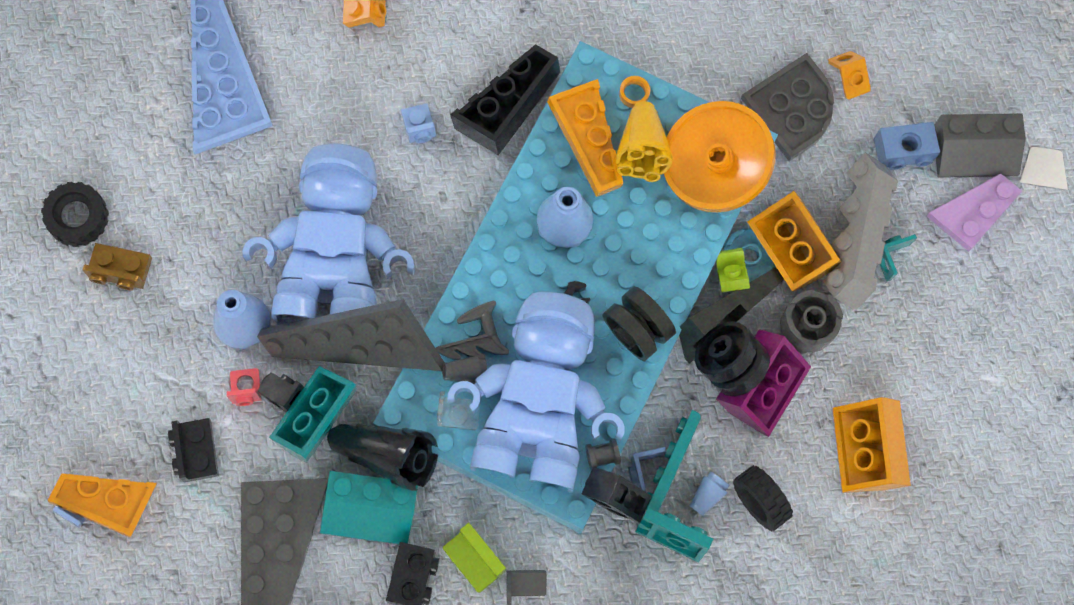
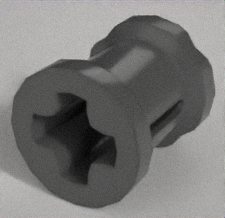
M615 438L610 439L609 443L596 446L591 444L585 445L591 471L593 467L597 468V466L610 463L615 465L621 463L620 452Z

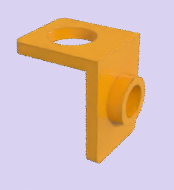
M849 51L828 59L830 65L840 69L846 99H852L871 91L865 57Z

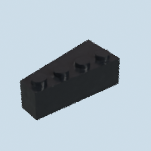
M535 44L514 61L505 73L500 77L496 76L489 82L490 85L479 94L475 93L468 99V103L460 110L457 108L450 114L454 129L499 156L560 74L558 57Z

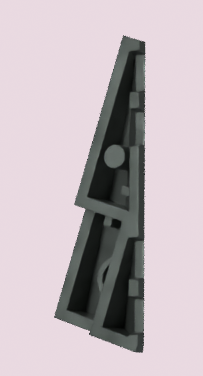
M777 267L751 281L749 289L732 292L689 317L680 326L682 330L679 337L684 358L689 364L695 359V351L700 340L711 329L719 324L740 320L784 280Z

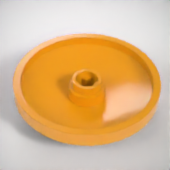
M715 101L697 106L678 119L666 137L673 156L671 168L664 173L665 179L680 200L697 210L727 212L740 208L757 197L772 176L776 159L772 134L766 123L756 112L739 103Z

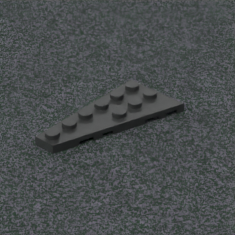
M404 299L263 328L257 336L271 357L433 371H442L443 363H445Z
M328 478L241 482V605H291L294 589L299 579L312 539L314 526L322 507Z

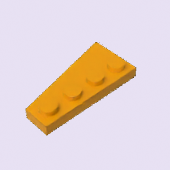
M598 79L552 95L547 101L596 197L619 189L623 185L622 175L617 172L616 150L613 149L610 126L607 125L604 101L601 100Z

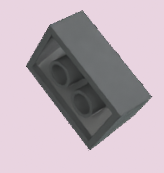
M1023 113L942 114L934 124L940 153L936 157L938 178L995 177L999 174L1003 176L1020 175L1026 140Z

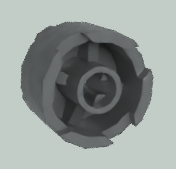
M814 290L804 291L794 297L786 307L780 321L783 336L787 338L798 352L814 353L823 350L838 335L843 313L839 303L831 295L814 292ZM807 319H808L809 321L814 320V321L816 322V324H815V325L810 324V323L807 321Z

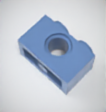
M934 122L880 128L874 137L878 161L889 167L890 170L902 169L906 165L916 164L917 167L928 166L933 163L940 153ZM902 144L909 145L912 151L905 150Z

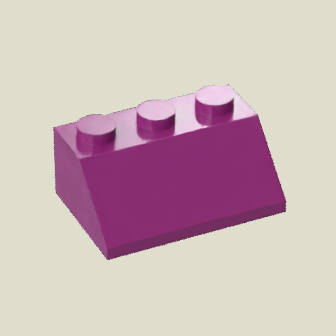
M759 329L754 338L767 349L770 356L769 369L764 379L757 387L746 394L734 397L725 396L720 392L716 400L731 415L769 437L811 366L785 336Z

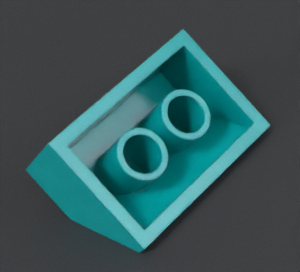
M318 366L269 438L291 455L307 463L344 408L349 404L356 392V384Z
M330 471L320 534L397 545L400 542L408 543L417 491L404 489L391 483L390 479Z

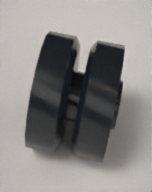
M726 322L711 329L700 340L695 351L694 361L697 369L725 396L735 397L748 393L764 379L769 369L770 356L767 349L754 338V335L739 322Z

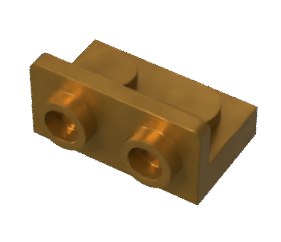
M95 243L89 265H84L82 270L91 282L105 285L106 282L116 283V286L121 289L133 291L134 287L144 288L152 257L146 253Z

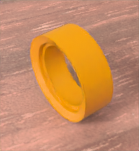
M630 76L623 80L619 90V97L624 105L633 108L638 102L648 101L650 85L644 78ZM631 84L639 85L643 88L645 96L641 100L632 101L626 97L624 93L625 88Z

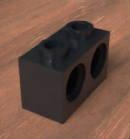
M596 467L592 468L581 493L611 513L638 523L641 522L652 497L622 476Z
M400 542L386 597L387 603L393 605H429L433 588L428 587L430 575L436 576L440 558L435 557L436 552L434 549ZM415 555H421L426 559L425 566L420 570H413L409 567V561ZM408 584H414L419 588L417 597L412 600H407L402 596V590Z

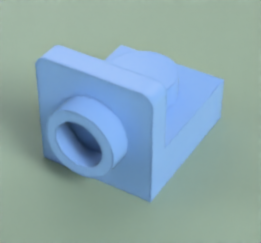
M427 103L401 109L409 143H425L430 141L431 138L436 137L435 125L432 122Z

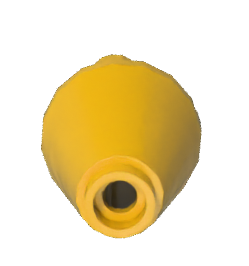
M641 101L633 106L616 154L617 172L622 176H631L633 178H642L647 182H656L660 179V175L671 168L673 156L655 106L651 102Z

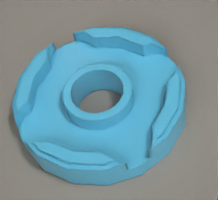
M752 229L738 230L724 244L723 251L742 248L743 251L750 249L757 254L756 261L749 262L745 260L749 283L776 267Z

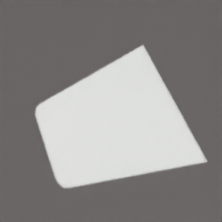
M1031 147L1020 183L1068 190L1062 152L1054 149Z

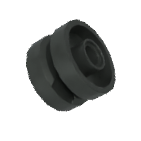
M633 286L621 297L623 306L614 303L602 316L615 337L634 356L645 362L657 351L655 342L665 344L676 334V329L670 318L656 301L639 287Z

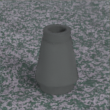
M478 356L443 363V379L454 382L468 381L475 384V379L487 370V363L485 359H479Z

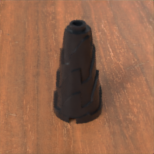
M338 424L330 429L327 435V441L331 450L348 457L349 461L367 467L371 471L390 479L391 483L411 491H417L418 489L415 487L417 485L424 487L428 483L437 464L438 454L432 453V446L438 447L436 439L432 434L422 430L402 428L401 430L384 426L377 428L357 424L356 426Z

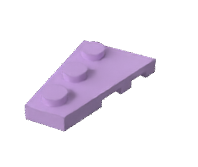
M999 174L929 212L926 217L969 252L1019 196L1022 190L1005 176Z

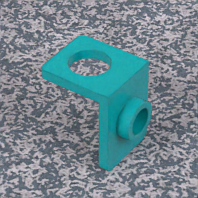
M916 234L905 238L897 235L885 241L882 261L879 265L886 281L892 280L898 274L890 252L910 246L917 239Z

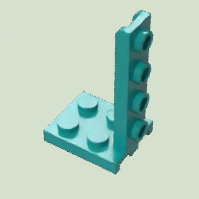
M692 410L688 418L682 416L675 432L680 434L676 443L671 441L664 457L669 460L665 468L659 466L652 482L656 483L657 486L653 493L647 492L652 497L635 532L699 563L710 549L713 538L707 536L708 533L700 527L692 526L690 528L680 523L681 520L675 515L659 513L701 420V415Z

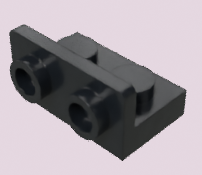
M210 418L180 423L178 420L171 421L172 430H168V439L170 446L175 447L176 458H172L174 475H179V479L184 483L219 476Z

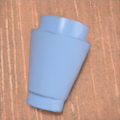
M710 472L707 477L704 475L689 506L703 516L727 494L726 490L730 485L713 472Z

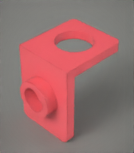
M257 368L230 372L231 391L226 393L232 404L248 406L252 405L254 401H262L261 394L258 392L260 388V375ZM243 376H249L253 379L254 385L252 389L239 390L237 387L238 380Z

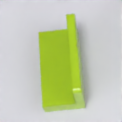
M469 522L460 529L458 535L443 546L444 552L478 593L482 592L506 572V567Z

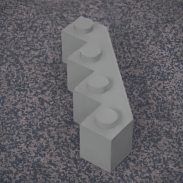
M866 152L846 172L857 186V189L839 207L850 225L831 244L842 261L823 280L835 299L855 310L876 290L877 279L874 278L876 265L881 264L885 246V242L882 241L884 228L889 227L893 207L889 205L891 193L896 191L898 180L886 165Z

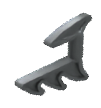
M496 301L479 305L457 319L458 324L481 319L485 334L436 347L438 353L454 360H461V356L455 351L470 357L478 356L479 359H485V355L476 349L478 347L492 354L508 355L509 350L501 344L492 317Z

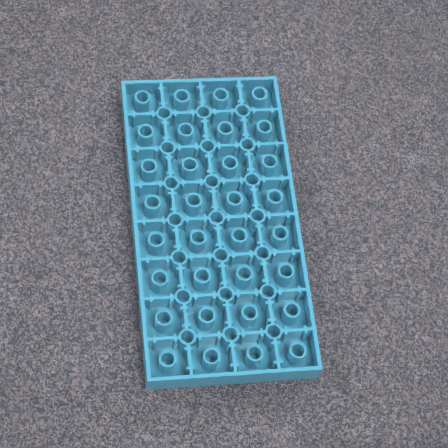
M582 41L579 42L551 94L552 96L598 79L600 85L599 92L601 100L604 101L607 125L610 126L611 141L616 154L630 112L633 109L624 105L619 97L621 83L627 77L640 76L649 83L650 95L647 102H651L655 106L666 137L673 125L685 113L697 106L709 103V101ZM631 84L624 90L626 97L632 101L641 100L645 96L643 88L636 84ZM546 103L424 331L435 348L483 335L485 332L481 319L464 324H458L457 319L479 305L496 301L492 317L501 344L509 350V354L497 355L486 352L478 347L476 349L485 355L487 369L495 364L511 365L515 360L526 361L517 354L514 348L515 338L512 335V330L523 302L532 293L540 291L564 293L569 282L579 281L587 285L586 290L575 292L573 296L579 299L590 298L588 305L591 306L595 321L593 349L591 353L587 354L582 365L567 371L577 373L579 380L595 386L606 407L604 412L613 413L620 417L625 426L621 441L615 437L616 428L611 423L601 424L598 428L600 436L593 440L591 436L593 421L591 419L587 420L575 408L574 419L577 434V450L579 451L580 460L572 493L568 492V488L541 481L530 482L529 478L534 459L518 455L514 478L501 472L476 468V471H471L470 464L478 434L484 429L489 416L500 401L502 392L488 398L485 395L482 396L479 409L473 414L469 406L472 404L474 397L469 392L463 391L456 396L455 402L448 403V392L458 382L444 380L442 371L409 368L402 369L373 424L377 428L379 426L401 430L402 428H410L432 434L438 447L432 446V453L438 454V462L581 534L596 505L595 502L581 494L586 480L591 473L585 445L591 444L596 446L609 443L610 439L615 438L621 454L682 330L680 326L688 319L742 207L727 212L697 210L677 197L668 185L664 174L660 175V179L656 182H647L642 178L622 176L623 185L621 188L596 197L548 103ZM770 131L775 142L778 134ZM563 187L576 189L588 203L593 214L591 232L578 247L574 248L557 247L547 242L539 235L536 223L538 209L543 201ZM633 286L639 287L655 300L670 318L676 329V334L665 344L655 342L657 351L645 362L634 356L615 337L602 316L614 303L623 306L621 297ZM455 351L461 356V359L470 357L460 353L459 351ZM440 355L445 363L456 361ZM610 463L597 466V468L612 473L615 464Z

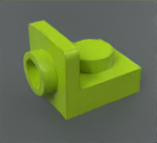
M737 248L720 251L716 259L721 292L749 289V277L745 266L743 249Z

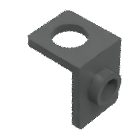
M506 570L507 605H512V596H545L547 572L545 570Z

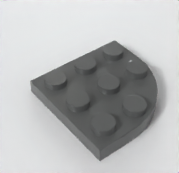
M808 53L802 55L741 96L744 104L763 119L769 130L778 134L774 143L788 161H791L815 145L825 134L832 120L834 97L831 86Z

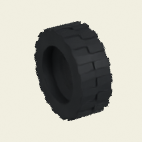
M83 182L60 184L55 190H51L48 193L49 196L44 199V206L41 208L42 221L50 234L64 245H72L73 247L88 245L90 242L96 241L97 237L104 233L105 226L108 225L109 220L107 216H109V211L106 208L105 201L97 190L95 191L92 186L85 185ZM75 201L84 203L89 209L87 221L78 227L67 226L62 220L64 207Z
M752 465L733 480L734 489L739 499L750 514L765 529L774 532L793 517V510L785 494L763 469Z

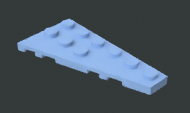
M191 0L192 128L194 134L193 152L195 155L273 126L223 0Z

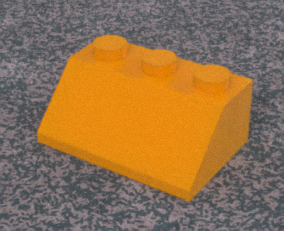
M795 191L747 221L792 292L823 278L832 272L842 261Z
M879 397L833 407L842 492L883 491L911 486L900 401Z

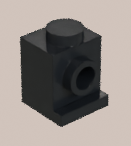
M270 372L262 380L258 392L268 402L287 412L304 386L285 374L280 378Z

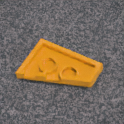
M61 473L48 498V502L131 538L157 483L134 482L124 479H104L94 476Z

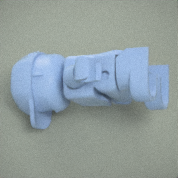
M323 144L313 147L308 152L300 171L301 181L299 190L302 193L303 203L311 211H302L299 217L283 219L268 234V240L262 237H254L246 242L242 250L246 261L252 260L257 250H267L268 254L264 260L272 268L277 260L276 251L279 249L282 252L293 245V251L284 266L281 276L282 280L277 286V292L272 305L271 317L276 323L280 324L282 315H294L308 319L317 317L318 303L331 304L330 314L377 305L376 294L367 264L368 251L378 260H384L383 270L387 279L392 276L391 266L397 261L405 262L407 264V272L413 276L415 274L414 260L411 255L401 249L394 250L396 246L386 231L377 225L366 223L364 217H362L370 209L372 199L377 196L376 167L367 151L347 144Z
M540 291L532 293L523 302L512 330V335L515 338L514 348L517 354L526 361L515 360L511 365H492L475 379V384L468 381H460L450 388L448 403L455 402L456 396L463 391L473 395V402L469 406L473 414L479 409L482 396L485 395L488 398L502 392L500 401L489 416L484 429L478 434L470 464L471 471H476V468L501 472L514 478L518 455L534 459L529 478L530 482L541 481L568 488V492L572 493L580 460L579 451L577 450V434L574 419L575 408L587 420L591 419L593 421L591 427L593 440L600 436L598 428L601 424L611 423L616 428L615 437L621 441L625 426L620 417L613 413L604 412L606 407L595 386L579 380L577 373L567 371L582 365L587 354L591 353L593 349L595 332L594 314L591 306L585 301L558 292Z

